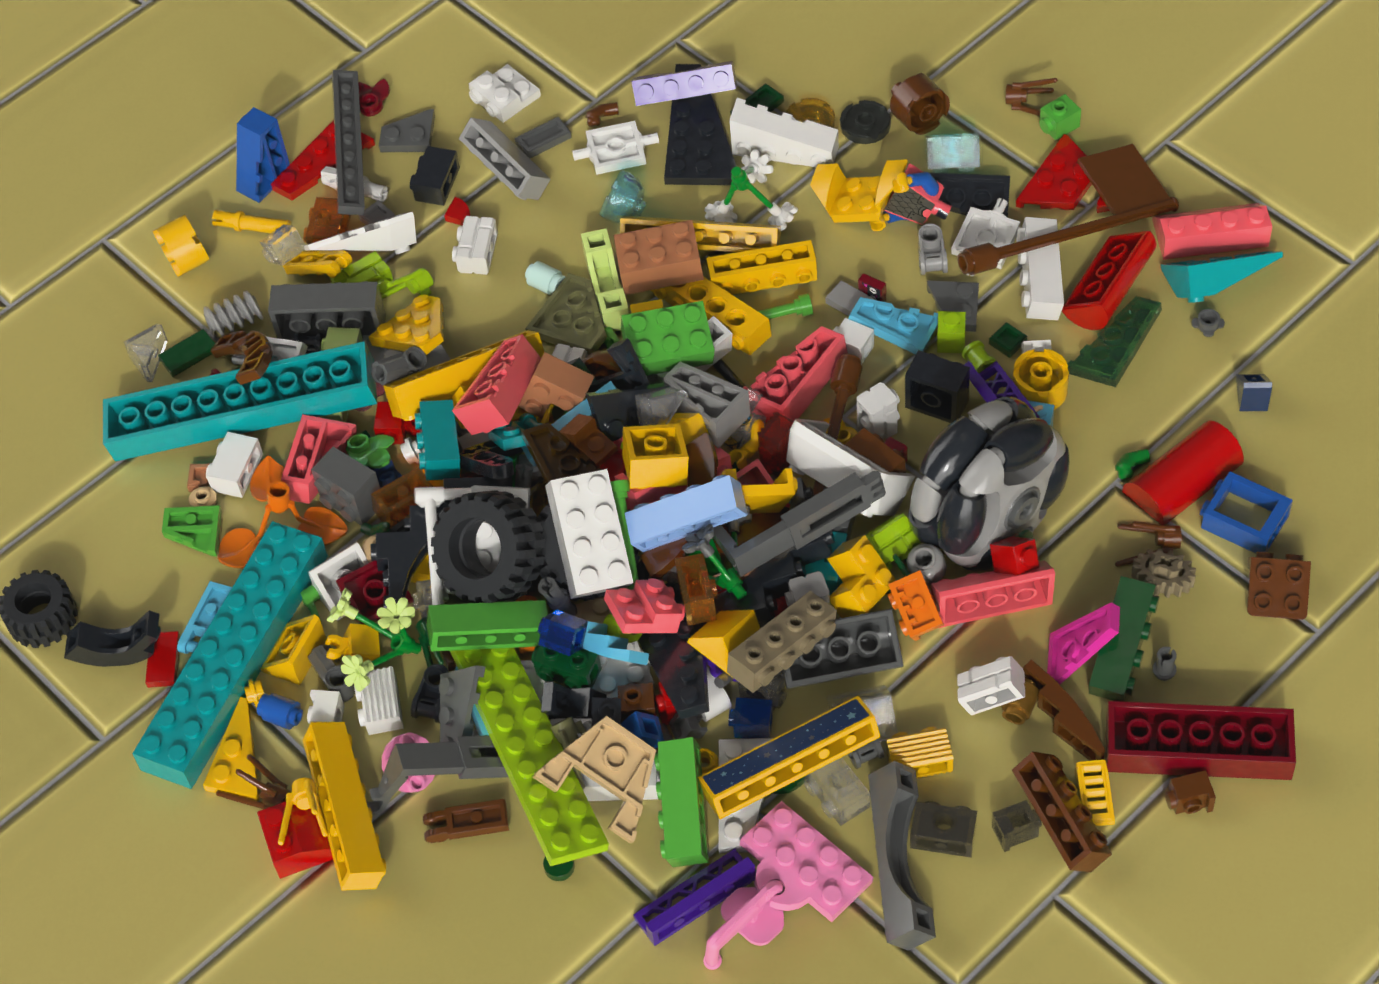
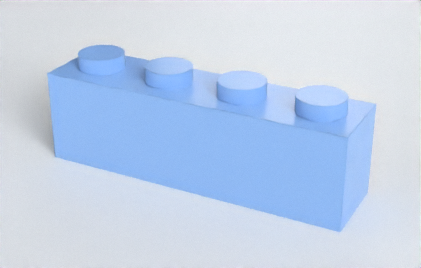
M730 475L716 476L712 479V482L703 485H691L684 492L664 495L660 497L659 501L650 504H638L634 507V510L625 512L631 545L642 552L685 538L689 534H696L700 528L706 527L708 524L716 527L748 515L741 483Z

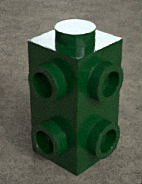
M544 637L541 645L535 647L531 659L536 675L547 682L556 681L565 684L569 689L593 688L602 669L598 654L548 637Z

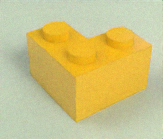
M865 535L843 542L827 558L843 581L830 595V603L837 610L841 618L867 614L890 589L888 584L897 581Z

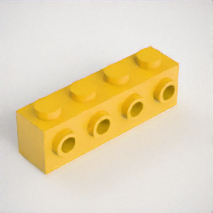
M811 240L706 258L708 280L732 295L817 280L816 257Z

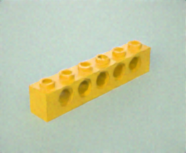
M704 276V280L650 290L658 299H664L672 306L703 301L707 320L713 316L716 317L732 332V347L736 350H742L749 356L772 336L769 318Z

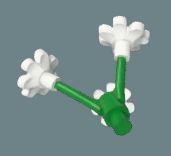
M753 150L750 157L748 155L743 156L741 161L745 166L741 168L734 167L731 170L732 182L726 198L722 201H715L714 204L709 203L704 209L706 212L705 218L708 221L714 220V222L736 223L737 214L733 213L734 207L730 201L736 190L744 191L748 189L768 207L767 210L772 214L768 219V223L781 226L782 231L787 227L785 222L789 223L793 220V214L798 211V208L789 202H785L780 208L776 203H771L752 185L756 182V179L760 183H765L767 181L765 174H771L774 170L772 165H767L770 161L768 154L760 157L759 151Z

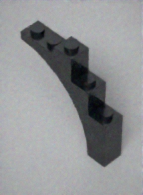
M512 476L505 479H491L488 477L443 479L444 489L471 488L474 485L512 487ZM445 500L439 507H436L437 521L441 520L439 514L444 507H449V503L452 500ZM419 505L410 506V516H405V532L376 533V544H371V561H377L378 571H383V586H389V595L383 596L384 608H387L385 604L387 598H394L396 603H398L400 598H406L410 581L420 563L428 555L425 508H421Z
M801 477L797 478V493L791 499L789 510L815 496L811 486L806 487ZM832 530L798 550L793 546L757 567L755 571L743 580L742 586L746 590L747 595L742 599L738 600L732 592L726 591L722 595L702 603L704 625L720 611L754 609L760 628L765 626L775 618L774 611L778 610L776 598L782 597L784 593L789 592V580L800 576L805 577L807 574L804 565L828 558L833 553L831 544L835 543V538Z

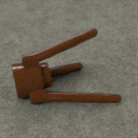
M1050 78L1007 84L1006 104L1012 105V110H1021L1040 116V110L1024 106L1022 103H1027L1028 94L1053 93L1054 89L1028 87L1057 83L1058 79Z
M1136 521L1129 525L1118 524L1117 526L1121 530L1155 533L1156 546H1161L1163 553H1168L1170 550L1173 551V549H1180L1182 534L1180 526H1164ZM1138 555L1117 561L1115 566L1120 567L1132 564L1134 558H1138Z
M251 754L247 755V759L273 784L270 782L264 784L240 769L236 770V774L261 790L259 798L263 799V802L229 792L216 791V795L261 809L286 802V794L291 792L287 789V784L277 779Z

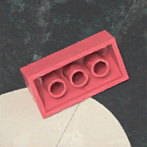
M1259 203L1152 216L1163 260L1269 247L1272 223L1267 206Z
M1043 560L1039 561L1040 567L1020 575L995 573L993 570L980 574L971 573L956 579H942L936 583H931V594L944 622V626L941 627L1052 605L1055 582L1054 568Z

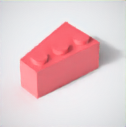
M302 414L281 481L289 486L290 500L307 504L312 502L319 492L314 485L315 480L311 469L332 447L348 455L346 451L347 441L351 436L357 434L356 424Z

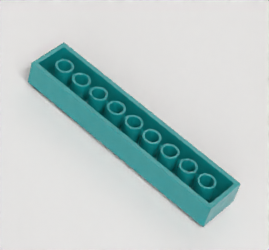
M365 341L270 362L260 379L242 385L235 378L240 370L238 369L103 399V445L116 462L225 438L227 432L243 434L301 420L302 414L320 417L377 404L376 382L371 373L372 364L375 361Z
M274 521L271 522L132 754L141 771L189 789L193 788L223 737L239 698L246 697L244 687L249 686L248 680L253 679L255 681L263 663L281 632L302 601V590L312 584L308 572L327 559L328 555L322 537Z

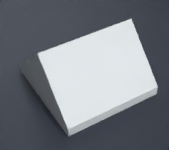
M358 542L308 572L312 585L319 593L320 600L329 612L332 607H337V603L342 595L336 580L368 564L367 558ZM345 615L340 616L337 621L345 617Z

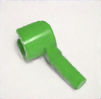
M310 585L302 590V601L310 610L311 615L315 614L320 618L314 603L321 598L315 587Z

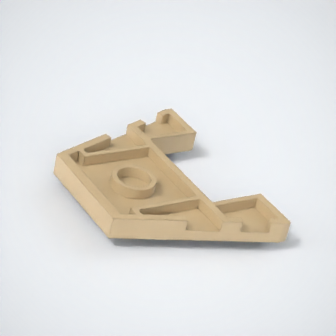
M605 716L535 772L532 777L553 792H557L572 767L576 768L623 801L608 829L628 843H633L636 839V828L638 819L641 817L642 802L645 789L648 787L656 749L608 716Z

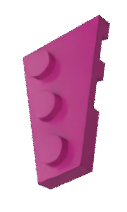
M1111 602L1050 633L1047 673L1059 685L1119 633L1120 607Z

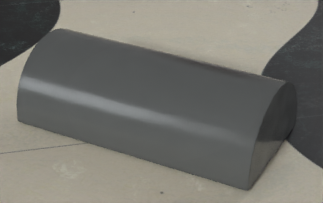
M892 609L836 619L834 632L828 638H823L817 642L809 653H803L798 657L789 669H783L782 674L786 688L791 689L904 667Z

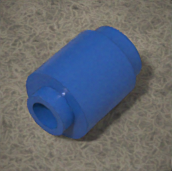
M276 693L264 694L257 705V715L261 716L262 720L288 730L297 726L303 716V710L298 701Z

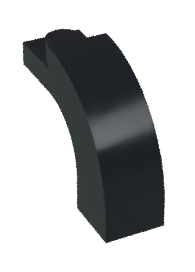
M149 610L136 623L121 629L100 628L80 621L67 633L64 658L86 665L101 667L126 666L144 661L154 654L155 642L158 640L161 632V627L159 626L160 614Z

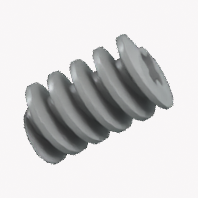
M247 290L243 291V300L235 294L233 295V304L225 298L223 299V308L215 302L213 304V312L207 306L203 309L206 323L214 339V331L217 330L222 336L226 326L231 332H234V323L243 328L244 319L253 324L255 314L261 320L264 319L255 296H252Z

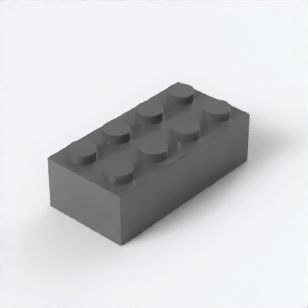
M377 282L271 285L268 312L276 337L279 339L293 341L295 333H300L301 336L317 335V333H323V337L326 338L328 327L360 328L363 339V335H371L386 320V313Z

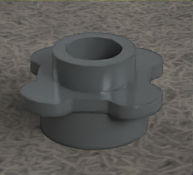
M1204 309L1199 312L1198 318L1192 319L1191 325L1193 328H1198L1203 332L1204 336L1212 337L1217 329L1224 327L1225 321L1220 318L1217 311Z

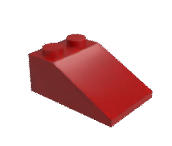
M286 802L257 812L272 862L280 879L333 860L328 837L322 835L316 815L312 814L311 808L301 810L295 804L293 805L283 845L278 844Z

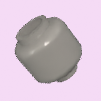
M921 544L913 548L908 554L907 567L910 574L921 570L928 586L944 577L947 566L939 548L932 544Z

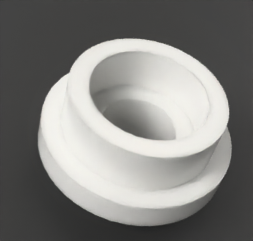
M408 437L404 443L400 444L401 451L409 464L413 462L418 464L419 453L422 451L417 449V440L412 441Z

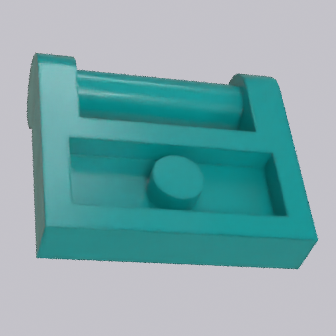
M524 413L520 416L519 420L510 421L509 425L490 431L488 438L504 451L526 446L522 438V431L543 423H538L532 414Z

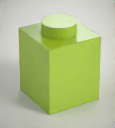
M938 311L937 353L963 352L965 348L966 312Z

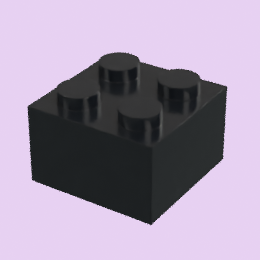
M918 350L905 374V408L948 423H952L960 418L969 401L970 367L964 366L960 362H952L938 357L933 353Z

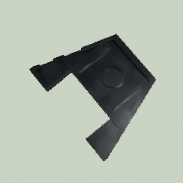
M628 338L612 344L607 350L621 368V371L598 380L594 377L588 391L596 392L609 381H612L619 390L650 385ZM580 357L567 362L593 375Z

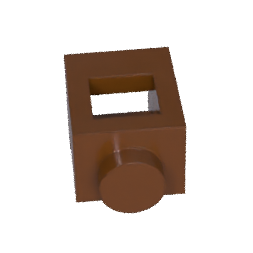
M1206 771L1170 779L1169 789L1165 792L1168 808L1170 810L1174 809L1175 814L1184 812L1186 814H1193L1202 808H1205L1207 813L1213 812L1216 796Z

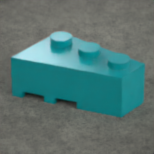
M453 400L419 401L420 413H414L415 430H420V433H416L417 449L422 451L419 453V469H424L426 481L460 478V455L455 414L452 412L454 408Z

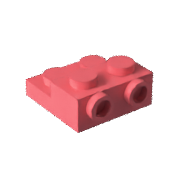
M654 578L636 580L633 590L620 588L618 590L606 589L604 601L622 633H677L680 621L684 619L685 615L683 604H677L674 600V589L667 587L663 580Z

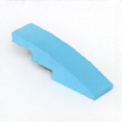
M549 617L551 628L562 637L585 650L611 659L642 665L648 664L649 653L627 650L628 639L606 635L607 624Z

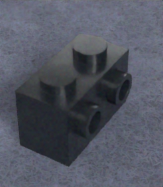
M427 146L424 155L420 156L418 160L416 174L412 175L410 179V189L413 190L415 201L445 205L460 169L457 151Z

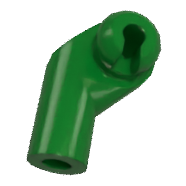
M1148 449L1124 454L1115 465V471H1118V478L1121 480L1131 478L1133 476L1131 467L1149 463L1150 454Z

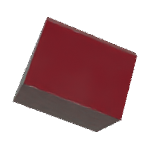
M372 561L336 580L341 594L345 587L352 592L349 605L358 609V613L374 622L381 619L377 615V610L381 607L384 608L383 596L389 595V586H383V571H378L377 561ZM407 591L406 598L409 605L414 602V599L410 592ZM355 618L358 624L366 625Z

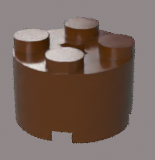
M919 73L907 78L903 82H898L891 89L890 110L892 114L908 130L918 135L927 134L936 129L941 124L939 119L943 114L946 116L949 111V97L924 73Z

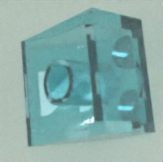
M977 133L925 135L927 169H933V173H948V168H959V172H974V167H980V145Z

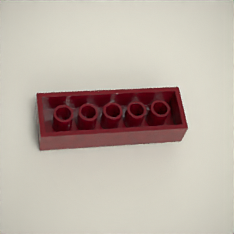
M1108 701L1106 715L1108 772L1183 776L1206 771L1208 777L1292 780L1296 766L1294 709Z

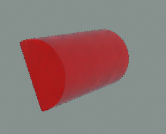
M1142 231L1109 236L1062 308L1063 314L1071 322L1088 330H1100L1107 325L1156 249V240L1152 232Z
M1206 421L1123 486L1122 492L1160 525L1165 526L1212 489L1220 479L1226 478L1230 471L1233 472L1244 463L1242 448L1235 436L1225 426L1216 421Z

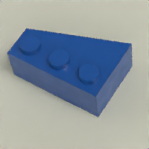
M253 107L237 123L236 191L260 203L272 191L271 183L290 165L277 119Z

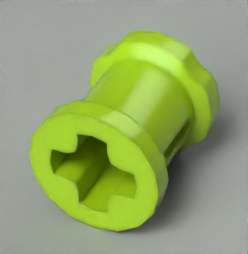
M979 340L968 344L962 352V357L966 361H970L978 373L996 361L994 357L987 354L984 350V344Z

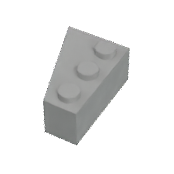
M681 361L664 376V383L671 387L677 412L699 413L702 415L709 436L717 448L750 416L749 391Z

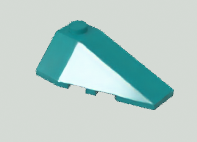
M1262 251L1234 255V258L1230 256L1212 257L1209 260H1187L1161 264V270L1176 297L1188 298V303L1204 301V296L1215 295L1282 258L1283 251Z

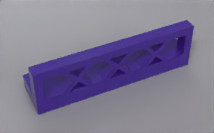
M970 361L964 364V366L970 367V381L986 403L1000 397H1014L1025 402L1035 413L1036 417L1040 418L997 361L980 373L976 371ZM995 373H997L993 381H986ZM1006 387L1004 393L997 394L999 388Z
M733 849L633 914L634 919L652 944L656 946L723 902L736 889L746 887L755 881V865L749 857L743 859L737 850ZM733 860L736 862V865L722 873L724 866ZM703 880H711L697 890L698 883ZM678 896L685 897L672 906V901ZM652 913H659L658 916L649 922L645 921V918Z

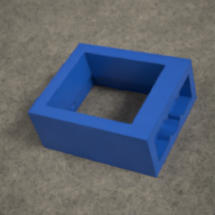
M1230 471L1224 481L1220 479L1217 482L1212 500H1206L1200 511V515L1203 516L1201 528L1251 552H1268L1290 515L1293 500ZM1229 492L1271 511L1270 516L1260 531L1217 512Z

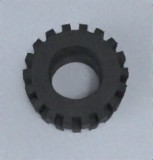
M32 570L31 574L27 575L26 572L20 574L21 577L17 580L13 578L10 581L11 585L9 587L5 586L2 590L4 595L0 596V615L16 642L20 641L23 646L27 647L31 644L32 648H39L41 644L44 647L51 646L50 643L56 641V643L61 641L62 635L67 636V633L70 631L69 627L76 624L75 617L78 616V610L64 579L61 580L60 576L56 573L51 575L48 570H43L42 573H39L38 570ZM40 604H48L42 611L28 614L34 607Z

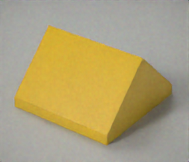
M754 609L720 611L692 635L687 643L727 673L728 653L760 629Z
M314 614L287 623L260 670L266 674L301 685L312 666L308 656L314 648L321 644L324 645L327 639L320 618Z

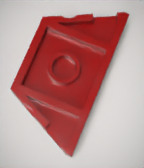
M1064 134L1018 196L1016 207L1024 208V204L1040 205V209L1059 208L1061 210H1074L1092 183L1077 162L1078 158L1087 155L1068 135Z

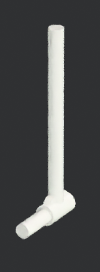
M414 488L415 503L421 508H425L432 605L444 604L442 579L439 578L436 572L438 567L436 563H433L431 556L434 554V547H431V537H435L433 527L437 521L436 507H439L445 500H453L457 497H462L463 494L471 493V488Z

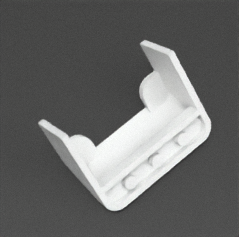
M794 420L790 428L786 461L790 463L789 468H792V471L800 475L807 474L828 488L854 472L859 478H862L872 471H879L886 494L884 497L873 502L871 507L861 512V514L867 517H872L873 514L894 516L915 478L913 474L888 472L826 434L830 424L825 421Z

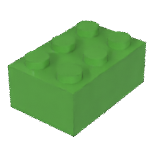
M703 301L621 315L623 340L626 338L630 340L646 376L669 372L680 361L692 367L713 364L715 350Z

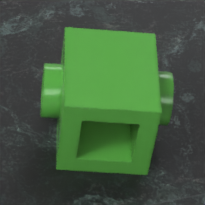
M1064 94L1041 107L1039 125L1044 133L1049 134L1056 141L1064 134H1068L1080 127L1081 108Z

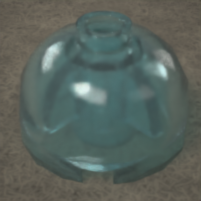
M622 170L611 187L612 190L609 196L606 197L599 214L604 219L614 223H620V218L624 216H641L647 202L643 201L645 190L641 181L633 174Z

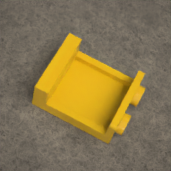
M785 468L773 484L741 485L745 504L750 507V513H780L797 493L798 484L796 477H793L792 468ZM724 469L721 475H730L737 480L736 469Z

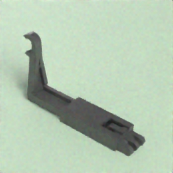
M872 471L859 478L854 472L780 516L781 522L740 546H737V543L722 525L714 527L715 536L713 538L737 573L742 577L794 546L798 550L871 507L873 502L884 497L886 494L879 471Z
M490 736L456 737L454 742L395 744L379 786L369 789L373 802L366 801V803L371 808L372 815L383 812L393 795L406 782L408 776L458 774L459 779L503 778L508 777Z

